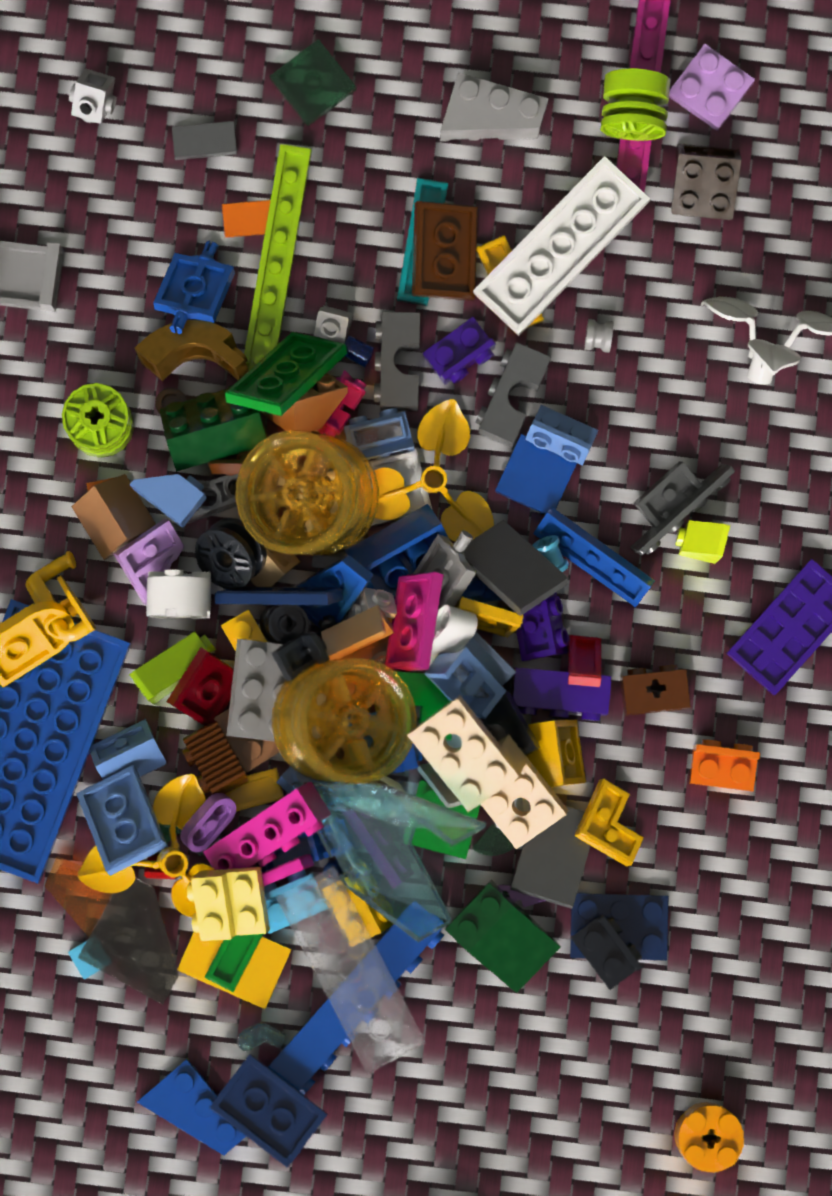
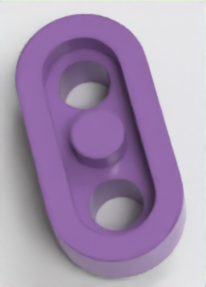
M224 793L211 795L182 828L181 841L193 852L206 850L233 820L236 814L235 802Z

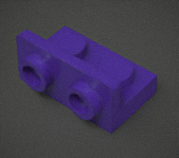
M472 317L423 352L422 356L444 385L450 381L456 384L469 374L467 371L469 367L476 362L480 366L494 356L492 351L495 349L496 343L487 336L475 318Z
M556 592L523 614L521 626L516 630L522 661L568 653L569 635L563 627L561 617L563 614V604Z

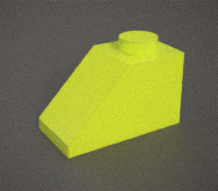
M689 520L685 528L680 527L677 533L675 545L680 546L678 555L716 564L723 557L730 525Z

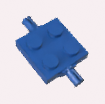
M206 241L200 256L174 253L153 304L155 310L175 315L169 327L173 333L177 331L178 334H181L187 319L215 323L235 271L234 266L218 263L213 259L218 249V245L213 241L212 243Z

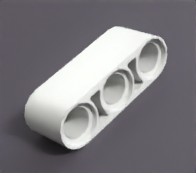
M443 605L438 610L430 665L440 653H457L471 640L478 624L477 616L474 613L449 605ZM416 670V671H409V672L425 673L426 670Z

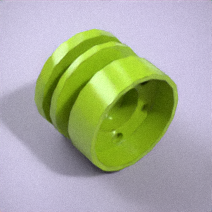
M618 69L607 73L604 79L603 99L608 104L602 108V116L604 118L601 120L600 130L610 137L632 141H649L664 137L667 130V124L664 121L667 120L668 112L662 106L668 104L670 79L662 73L647 69Z
M99 383L83 385L73 391L64 403L62 411L63 428L75 446L85 454L98 458L110 457L124 450L132 439L134 431L133 414L121 394L112 387ZM99 411L104 418L98 419L97 424L94 425L89 418L95 417L96 412Z

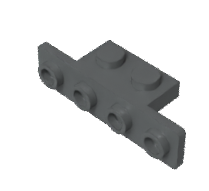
M679 461L633 503L653 526L630 547L633 552L643 555L645 553L650 554L656 550L661 544L660 539L668 532L673 533L678 530L684 523V517L691 511L696 512L701 509L708 501L706 498L714 490L719 491L730 482L731 479L729 477L735 472L733 467L721 464L700 483L684 462Z

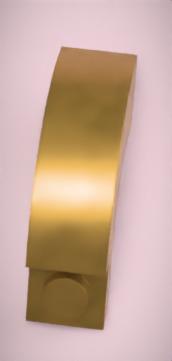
M187 320L181 334H178L177 331L173 333L169 329L171 324H168L149 334L135 347L141 364L161 381L178 366L194 359L213 361L237 380H240L249 371L246 365L248 359L237 348L232 333L212 322Z

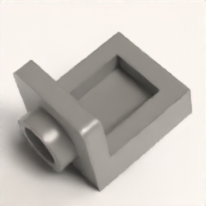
M327 306L321 307L317 315L314 336L345 343L354 313Z

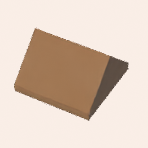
M126 474L94 485L71 506L104 561L156 525L141 498L130 486L131 482Z

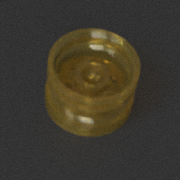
M284 431L273 434L259 442L247 455L240 467L236 482V503L239 516L246 530L257 542L266 548L282 554L332 555L352 547L367 533L377 512L379 487L376 473L369 459L359 448L347 440L305 431ZM304 455L307 458L302 468L299 464V458ZM329 469H333L335 472V479L333 481L327 475ZM280 476L285 479V484L282 487L277 486ZM336 501L338 509L335 513H332L330 510ZM280 507L287 508V510L284 511L281 518L278 513V509ZM308 520L314 526L310 532H307L304 527Z
M362 658L334 659L324 664L314 663L302 670L292 681L284 682L276 696L272 710V731L275 743L282 757L294 770L303 776L322 782L365 784L387 776L404 761L413 744L407 735L416 727L417 715L414 700L407 685L396 672L386 665ZM350 682L355 685V691L351 695L347 688V684ZM320 694H324L326 700L319 706L317 704V697ZM373 703L376 709V715L374 716L368 713V707H371ZM314 726H316V730L320 735V737L317 739H315L312 735V729ZM367 735L373 738L370 748H368L366 740L363 739ZM339 747L345 752L344 758L341 760L335 756V752Z

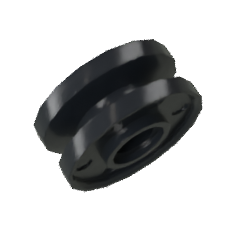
M223 518L215 522L209 530L201 534L195 545V557L202 572H210L211 582L224 589L237 590L246 586L266 565L267 552L260 535L248 523L237 518Z

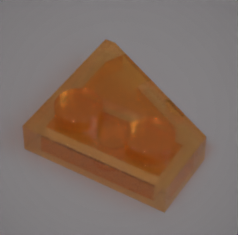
M57 856L45 887L86 935L93 938L112 893L99 892L86 886L79 880L77 875L82 865Z

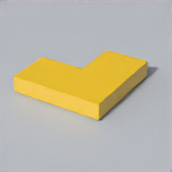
M601 779L598 781L574 836L621 864L631 866L644 837L618 822L630 794L606 779Z

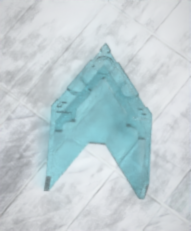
M293 782L291 784L295 790L308 782ZM312 782L331 812L330 816L322 820L325 827L317 831V834L330 858L335 856L344 873L340 877L346 888L417 942L450 924L452 918L411 843L416 828H428L453 846L484 829L486 823L385 784Z

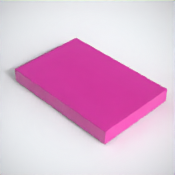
M427 572L399 576L395 597L397 614L395 618H392L391 624L394 633L389 635L385 670H429L443 574Z

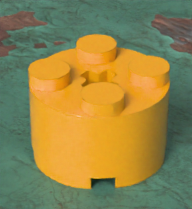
M712 1102L697 1103L680 1116L675 1126L674 1137L679 1152L689 1164L701 1171L719 1172L725 1170L737 1162L742 1152L744 1134L741 1124L731 1112L719 1104ZM711 1129L716 1135V1139H712L710 1144L707 1145V1142L702 1139V1135H707L708 1130Z

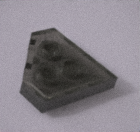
M135 877L134 883L128 889L113 894L78 958L163 1005L179 975L171 952L155 889Z

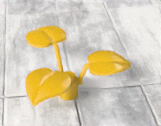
M455 399L446 400L433 407L419 424L417 431L419 445L424 450L435 451L434 464L424 470L420 481L404 487V478L398 471L386 467L378 468L366 476L352 500L353 505L369 517L379 520H394L403 516L410 508V500L406 493L422 487L428 493L440 491L451 505L443 511L441 523L448 538L455 542L462 530L476 538L494 526L491 509L481 495L472 491H464L454 501L445 487L447 475L439 467L441 452L447 456L457 455L466 448L470 440L468 422Z
M184 774L170 780L159 790L153 802V810L158 822L170 825L171 847L163 849L159 853L157 861L141 860L131 865L153 867L155 869L160 868L170 877L181 876L182 879L176 881L172 887L171 897L174 907L188 917H193V914L196 913L195 902L189 901L187 896L188 883L191 882V878L199 871L214 870L209 865L197 863L186 873L188 860L178 850L179 843L177 842L176 826L182 830L184 825L206 801V797L194 774ZM96 845L89 851L77 873L79 880L86 886L104 893L122 892L128 889L135 881V873L131 866L110 876L104 868Z

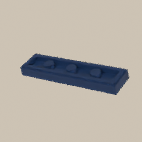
M241 587L237 590L222 589L215 593V604L330 605L343 600V589H340V587Z

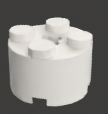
M183 570L148 572L146 616L163 619H209L211 612V573L192 572V574H184Z

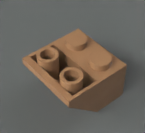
M326 373L282 416L260 411V413L294 437L319 430L346 396L348 387Z

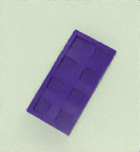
M813 559L809 560L726 653L773 696L780 691L832 632V576Z

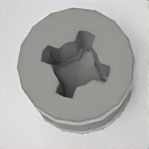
M588 318L584 350L591 351L593 348H600L603 352L610 353L614 322L597 323L595 319Z

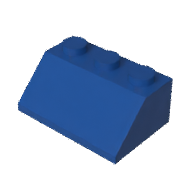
M426 504L350 547L345 552L373 574L366 588L390 592L394 595L395 600L399 576L412 575L438 534L448 536L440 520L430 506Z

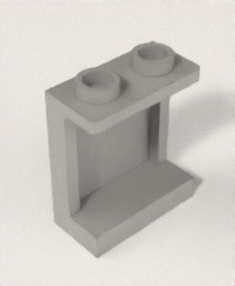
M0 241V305L56 312L64 250L61 245L47 242V246Z

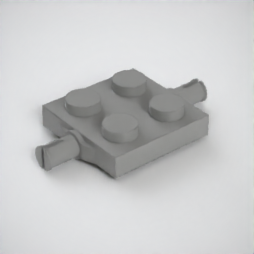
M464 530L461 531L454 544L448 537L438 534L413 573L438 572L443 574L438 610L443 605L455 607L476 574V571L468 563L464 555V551L474 537Z

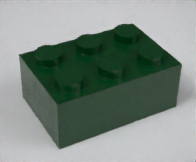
M233 385L214 393H202L196 398L184 402H172L166 407L159 409L165 439L176 472L268 445L259 410L226 402L225 392Z

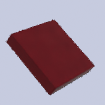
M201 647L166 702L206 726L215 721V717L224 711L231 699L234 668Z

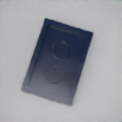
M577 893L573 908L571 909L570 937L600 914L604 915L606 919L612 916L623 931L619 934L625 945L631 942L642 956L640 960L667 961L668 896ZM570 938V958H585Z
M252 1054L248 1055L209 1107L287 1168L328 1115L327 1112Z

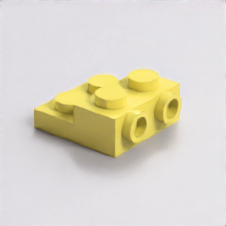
M261 867L199 871L191 878V882L187 885V896L189 901L195 902L196 913L192 917V928L195 933H200L201 941L229 940L235 935L266 934L270 930Z

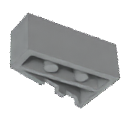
M458 72L440 130V142L450 141V139H469V141L484 138H499V140L538 139L547 109L548 98Z

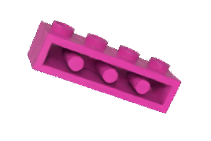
M310 781L203 851L214 870L251 868L257 863L262 868L277 858L274 852L280 848L285 853L299 844L298 836L304 832L309 837L325 827L322 820L330 816L331 812Z

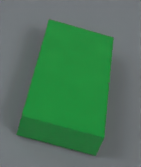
M263 934L235 935L232 939L223 940L204 978L234 992Z

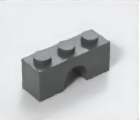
M382 312V321H376L375 340H382L381 352H375V371H381V383H374V402H380V411L397 408L398 411L418 412L419 375H407L400 372L396 368L394 361L398 354L405 350H419L420 313Z
M517 342L513 351L510 349L506 350L500 364L501 367L505 368L501 379L494 378L488 395L492 396V400L488 408L482 406L475 423L480 425L478 434L508 447H514L526 414L515 410L510 405L508 395L517 387H527L538 391L550 363V356Z

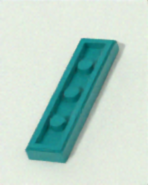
M417 178L397 301L428 306V297L412 296L414 208L417 201L445 203L448 183Z

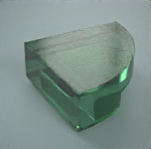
M493 824L472 847L474 851L487 856L502 855L514 848L504 833Z

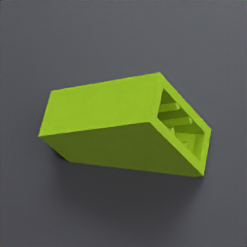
M193 632L134 670L129 676L145 698L152 704H156L175 689L201 647L210 653L214 652L216 648L205 634L199 637L196 632Z

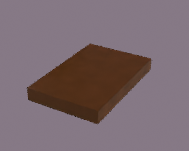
M424 201L415 202L412 296L464 301L475 300L473 290L476 284L478 206Z

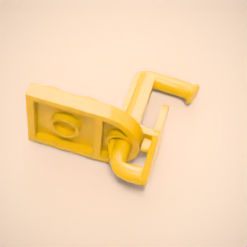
M67 551L65 555L53 560L29 576L25 585L34 604L29 605L0 623V684L2 687L7 686L62 651L69 642L79 640L96 630L87 611L61 575L57 577V580L68 598L60 603L55 601L45 583L69 568H76V561L71 551ZM79 614L82 621L74 625L72 617Z

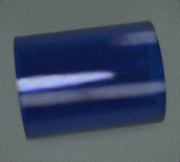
M349 335L344 343L347 348V354L344 357L366 367L375 348Z

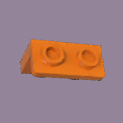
M702 739V745L696 744L693 746L689 784L754 792L757 760L760 759V752H753V746L734 744V748L730 749L722 748L721 741Z

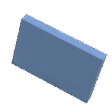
M134 765L76 793L104 868L110 876L168 847L138 770Z

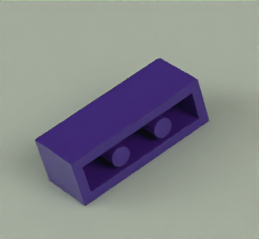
M517 667L514 669L516 673L513 679L512 698L522 715H537V710L550 711L549 717L568 718L569 713L582 714L581 720L600 721L601 716H607L609 713L612 676L601 675L600 687L568 684V672Z

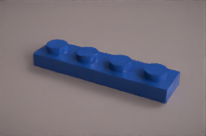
M553 507L546 513L533 533L540 539L550 535L558 536L560 540L558 546L563 556L634 607H637L655 582L654 579Z

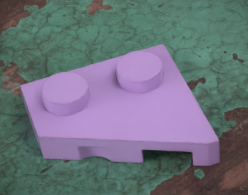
M163 519L113 553L143 604L146 605L148 572L171 570L172 562L179 557L184 545L170 521Z

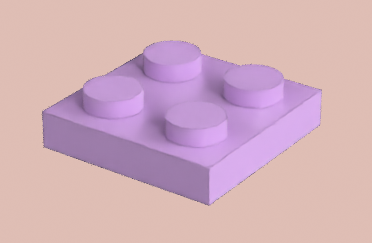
M704 44L670 89L669 97L711 128L718 131L752 86L755 79Z

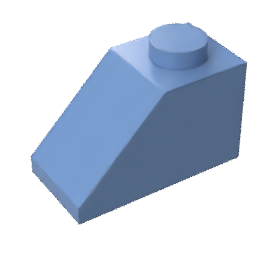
M180 474L135 479L130 483L134 491L182 528H184L207 499L205 494L201 492L204 486L190 475L187 479L183 478Z

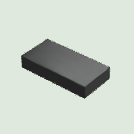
M234 121L172 127L175 160L237 154Z

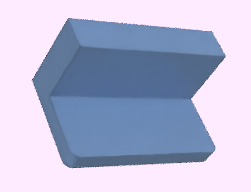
M146 719L93 744L90 749L94 765L102 779L131 765L137 768L141 777L167 763Z

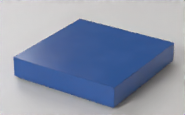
M521 434L495 492L546 515L551 507L557 508L577 463L569 462L562 458V456L547 449L536 447L533 443L525 440L526 436Z

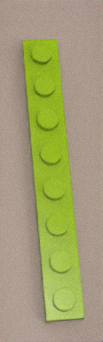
M280 144L244 355L248 359L246 362L248 370H251L279 344L312 153L309 148Z

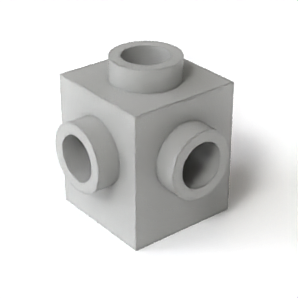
M85 68L76 84L74 83L70 90L69 102L73 103L71 115L79 117L85 122L101 124L107 114L113 113L117 97L113 95L115 77Z

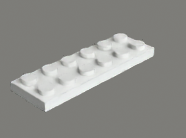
M604 156L473 290V293L519 336L650 202V198Z

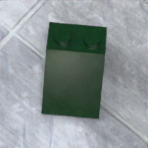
M492 879L445 928V931L469 954L516 993L561 948Z

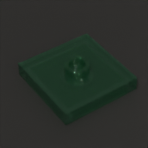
M319 39L269 76L271 82L307 127L357 90L356 85Z

